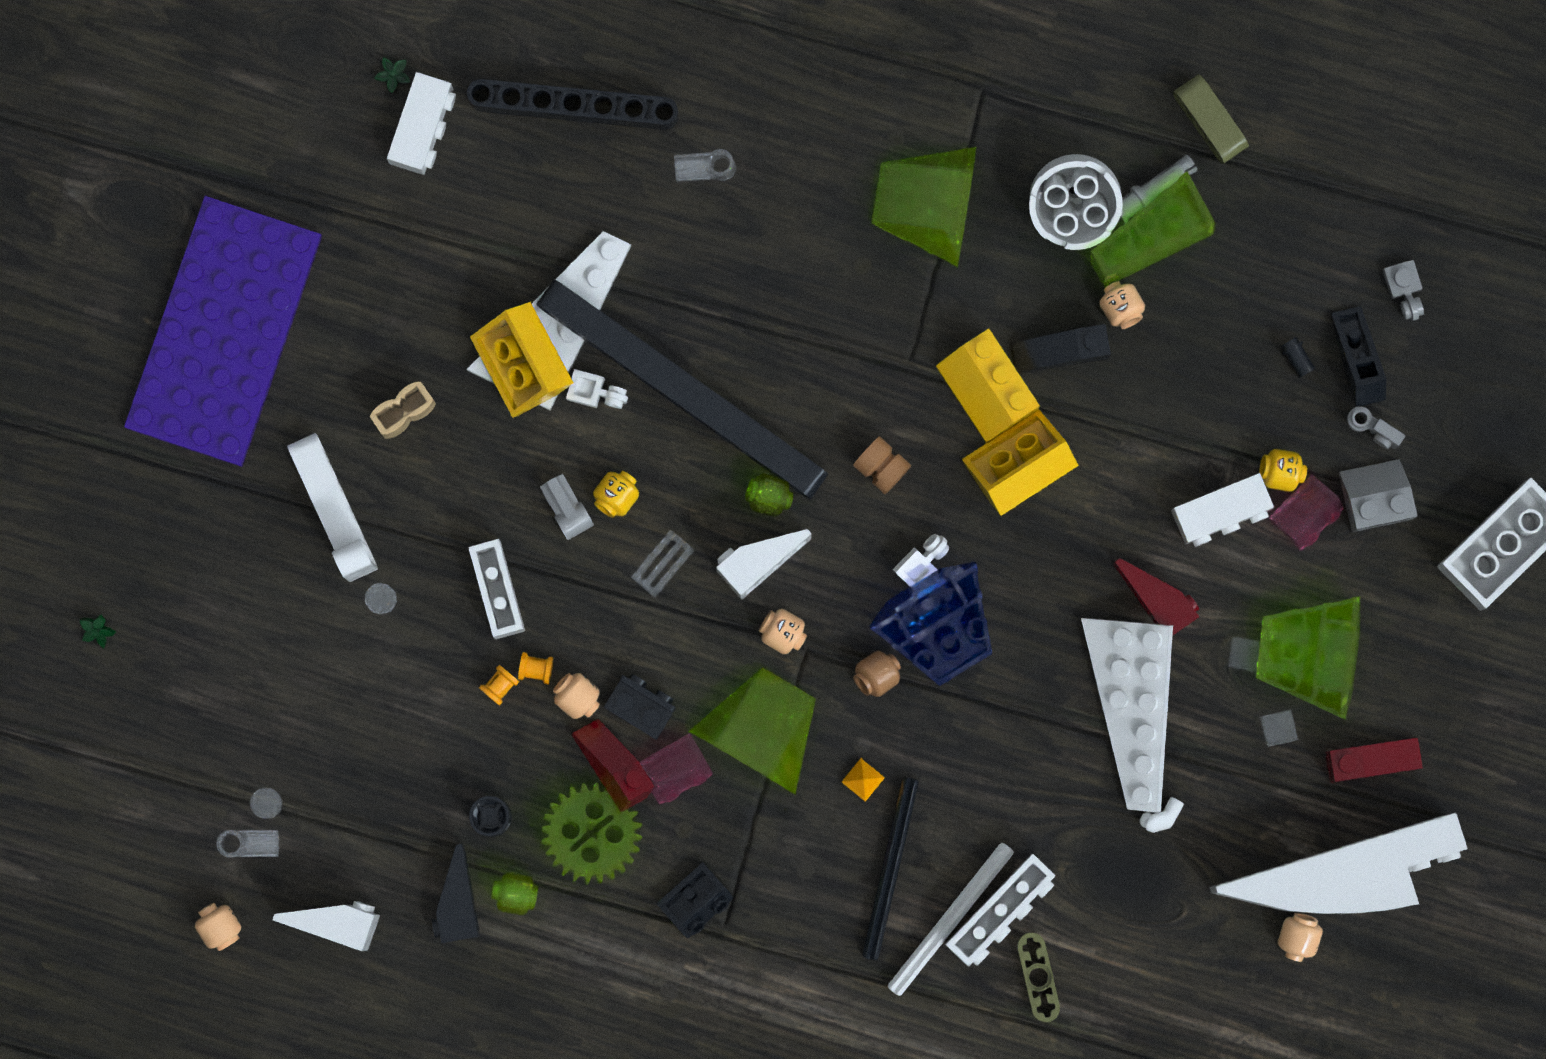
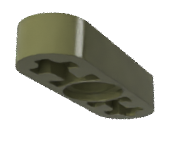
M1026 933L1017 942V952L1031 1011L1037 1020L1051 1022L1059 1015L1060 1004L1046 944L1040 935ZM1028 938H1032L1033 942H1039L1040 948L1035 950L1036 958L1043 957L1044 964L1035 963L1026 967L1025 961H1032L1029 951H1023L1022 948L1023 945L1027 944ZM1041 968L1047 973V981L1043 986L1037 987L1030 982L1029 975L1033 969ZM1050 987L1052 994H1045L1048 1003L1054 1004V1009L1050 1010V1016L1045 1017L1044 1013L1037 1012V1007L1041 1006L1042 1003L1040 995L1033 998L1032 991L1040 992Z

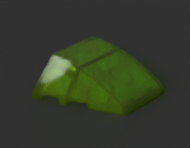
M976 147L881 162L871 224L917 245L926 252L934 254L958 268Z
M1360 596L1263 616L1256 678L1346 720L1353 693L1360 637Z
M762 667L688 732L745 764L789 792L796 794L816 698Z

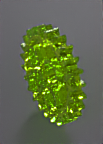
M582 783L580 793H577L573 787H570L569 798L561 793L558 795L561 805L556 803L550 804L549 807L555 814L544 815L543 819L549 822L550 825L542 826L541 831L549 834V837L544 838L541 844L551 846L545 853V856L555 855L556 859L552 867L562 864L564 868L561 875L564 876L569 871L573 872V882L582 875L586 885L589 884L592 876H595L597 883L601 884L604 874L612 881L615 878L614 869L623 874L626 870L622 862L632 865L634 860L629 853H638L640 850L633 844V842L642 840L641 835L634 833L635 830L641 828L642 823L632 821L638 814V811L628 812V810L620 812L606 788L604 792H599L598 783L594 784L592 791H588L586 784ZM597 805L601 810V817L598 819L589 818L585 812L586 806ZM609 815L613 816V820L599 830L596 835L597 840L591 837L575 852L570 851V847L585 836L587 832L586 827L593 830ZM566 824L574 825L578 830L577 837L574 839L564 837L561 830L562 826ZM610 828L617 829L621 833V841L618 843L609 842L605 835L606 830ZM585 848L594 849L598 855L597 861L594 863L584 861L581 854L582 850Z

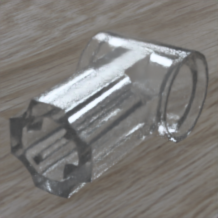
M723 149L706 153L674 155L676 182L713 179L725 181L733 177L736 172V163L730 152ZM719 158H726L730 162L728 169L724 172H717L713 168L715 161Z
M225 830L217 838V849L220 854L229 858L279 857V830ZM228 835H235L240 841L238 850L233 853L227 852L223 846L224 839Z

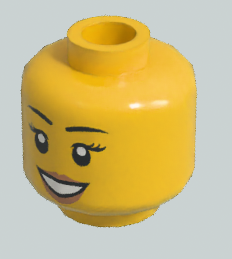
M1273 449L1268 455H1263L1259 473L1266 487L1290 492L1295 490L1299 483H1304L1307 475V466L1303 465L1299 453Z
M622 471L620 474L608 472L593 492L596 500L594 505L611 518L625 516L639 497V491L635 486L636 479L625 471Z

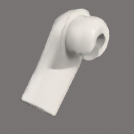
M1170 797L1162 812L1154 814L1151 812L1143 813L1140 818L1141 826L1153 833L1171 828L1184 803Z

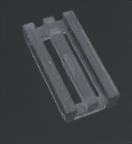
M670 530L631 578L653 597H656L695 550ZM671 540L675 541L676 544L646 580H643L641 575ZM682 547L685 550L684 553L653 588L650 584Z

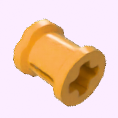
M523 652L518 679L523 680L526 677L543 680L544 684H549L554 657L542 659L528 656V653Z
M499 665L496 668L497 672L485 685L481 684L479 689L500 706L503 703L501 699L513 685L517 686L519 681Z

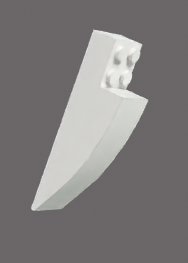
M1451 813L1209 888L1213 894L1281 911L1315 914L1385 911L1419 904L1409 872L1431 867L1430 861L1437 859L1438 863H1444L1461 858L1460 851L1468 848L1457 814Z

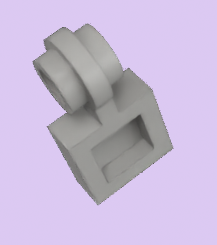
M1414 260L1384 268L1383 273L1391 299L1404 297L1405 301L1400 302L1404 319L1418 320L1420 315H1424L1423 305L1420 298H1413L1411 293L1421 291L1423 288Z
M1355 407L1347 416V423L1352 430L1362 432L1369 429V433L1374 435L1373 441L1385 449H1389V447L1396 449L1405 438L1403 433L1382 419L1378 420L1373 417L1371 412L1365 407ZM1361 414L1365 419L1364 424H1358L1355 421V415Z

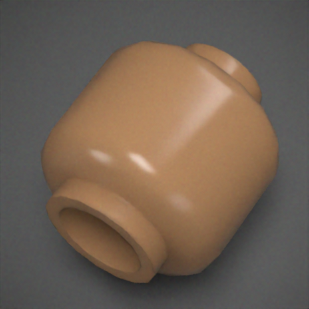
M875 651L857 663L855 667L856 674L853 678L863 694L880 697L899 683L900 675L898 670L901 666L894 655H886L881 651Z

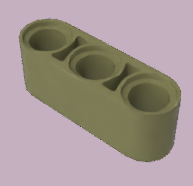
M1196 75L1173 91L1177 103L1220 163H1226L1249 147L1245 136L1201 75Z

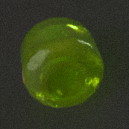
M761 473L756 478H751L747 486L745 501L749 502L752 511L777 517L784 509L789 510L793 501V492L789 491V483L782 478Z
M506 872L502 875L500 881H494L491 899L496 900V907L501 912L521 916L526 915L529 909L534 910L538 886L534 885V881L530 876Z

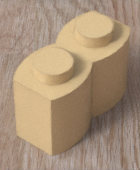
M414 382L404 387L398 393L396 399L387 400L378 405L372 411L370 418L385 439L393 438L401 434L411 421L420 420L427 416L434 409L436 403L422 382Z

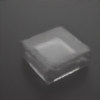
M1232 637L1227 668L1258 673L1264 642Z
M1291 710L1260 717L1267 747L1298 740Z

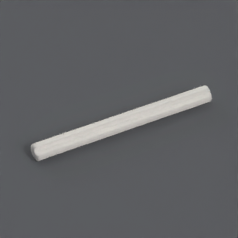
M1004 843L998 845L890 981L888 988L898 996L903 994L1011 858L1014 852Z

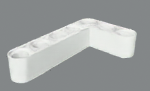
M311 434L288 445L290 455L333 546L334 551L332 555L342 576L347 581L352 582L378 570L373 555L317 434Z

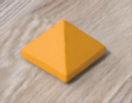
M860 758L843 779L842 783L866 802L885 777Z

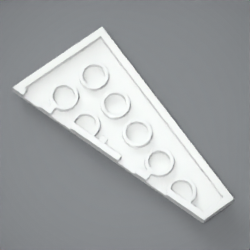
M603 231L555 280L600 310L631 248V244ZM543 292L532 305L569 373L585 340L536 305L544 294ZM479 356L468 367L467 371L494 384ZM558 395L539 406L551 411Z

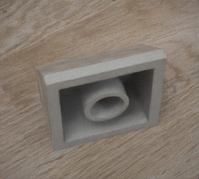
M1400 459L1338 472L1352 532L1409 521L1417 517L1411 485Z

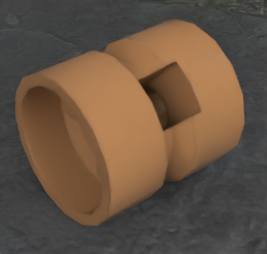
M880 436L853 464L865 477L872 476V484L884 495L895 486L912 466L900 454L893 455L892 447Z

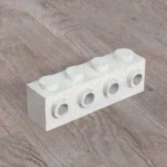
M1031 854L945 945L967 966H970L972 963L978 966L990 953L986 948L994 940L1000 943L1011 931L1008 925L1015 918L1021 921L1033 907L1029 903L1037 895L1043 898L1052 889L1054 884L1051 880L1056 875L1034 854Z

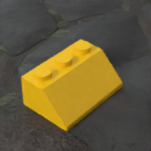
M531 302L505 310L470 336L512 418L555 397L573 384Z
M990 329L971 339L936 365V368L986 443L1033 414L1040 407Z
M1037 410L962 459L988 501L1001 516L1079 466L1066 440L1040 410Z

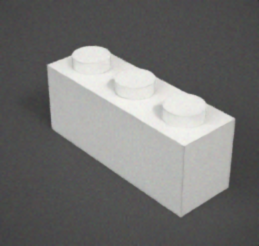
M416 72L387 156L389 164L425 175L427 168L431 169L433 167L437 151L433 150L436 139H442L446 129V122H443L446 110H452L456 99V94L452 93L453 87L451 83Z
M1258 473L1177 506L1171 512L1185 545L1193 542L1194 546L1197 547L1211 541L1210 535L1218 531H1222L1224 536L1239 530V523L1250 519L1253 524L1268 518L1267 512L1272 510L1274 505L1261 474Z
M496 539L468 547L493 638L499 639L524 632L523 620L500 540Z

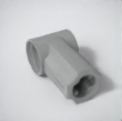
M563 474L552 478L540 486L543 495L556 514L554 517L567 540L594 526L582 502H578Z

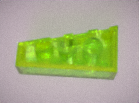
M1188 171L1180 176L1179 180L1172 186L1161 192L1148 206L1137 212L1129 222L1118 228L1091 251L1090 262L1104 288L1214 234L1216 223Z

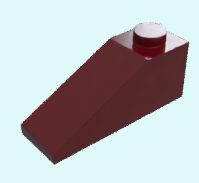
M1121 558L1113 563V566L1154 624L1173 625L1174 635L1199 618L1196 613L1199 607L1189 594L1184 596L1182 591Z
M599 719L572 733V737L620 812L627 810L648 797L655 787L639 761Z
M1418 738L1325 752L1330 783L1423 768Z

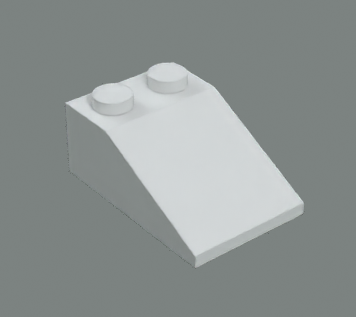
M808 529L741 546L735 551L729 548L717 559L719 564L716 567L717 573L742 600L809 542L812 534Z
M354 901L353 905L274 914L273 921L360 951H368L380 915L373 913L374 906Z

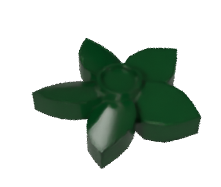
M383 57L382 66L385 71L379 72L375 76V80L380 82L387 81V88L391 94L397 88V82L401 84L411 83L408 75L403 73L406 67V59L397 61L393 66L390 60Z
M102 614L96 617L95 620L91 618H81L80 620L82 628L86 631L82 641L90 642L95 638L103 649L107 643L106 637L113 636L116 633L112 628L105 627V618Z

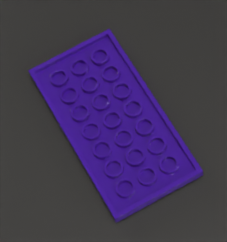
M205 196L124 428L242 467L322 235Z

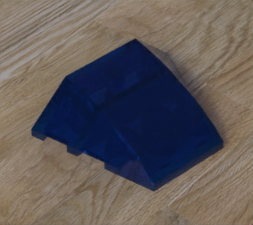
M970 562L938 569L889 599L869 626L871 630L881 636L939 686L992 654L987 619L984 616L982 604L983 596L977 575V563Z

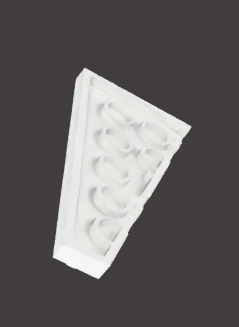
M1081 618L1127 809L1161 812L1173 625Z

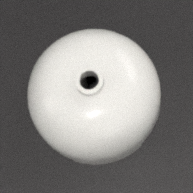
M1071 154L1052 160L1039 171L1030 189V216L1036 230L1044 239L1047 238L1055 244L1064 246L1065 249L1081 250L1098 245L1111 235V231L1115 228L1122 215V193L1116 176L1103 162L1091 156ZM1074 187L1076 194H1071L1069 189Z

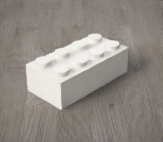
M1532 478L1524 481L1437 566L1480 611L1486 609L1546 551V492Z

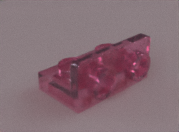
M1311 475L1269 519L1273 525L1288 536L1295 546L1302 551L1306 546L1316 542L1320 532L1328 524L1334 523L1340 517L1344 507L1339 497L1315 476Z
M690 733L639 762L655 786L651 792L659 804L675 800L680 793L692 786L701 785L713 774Z

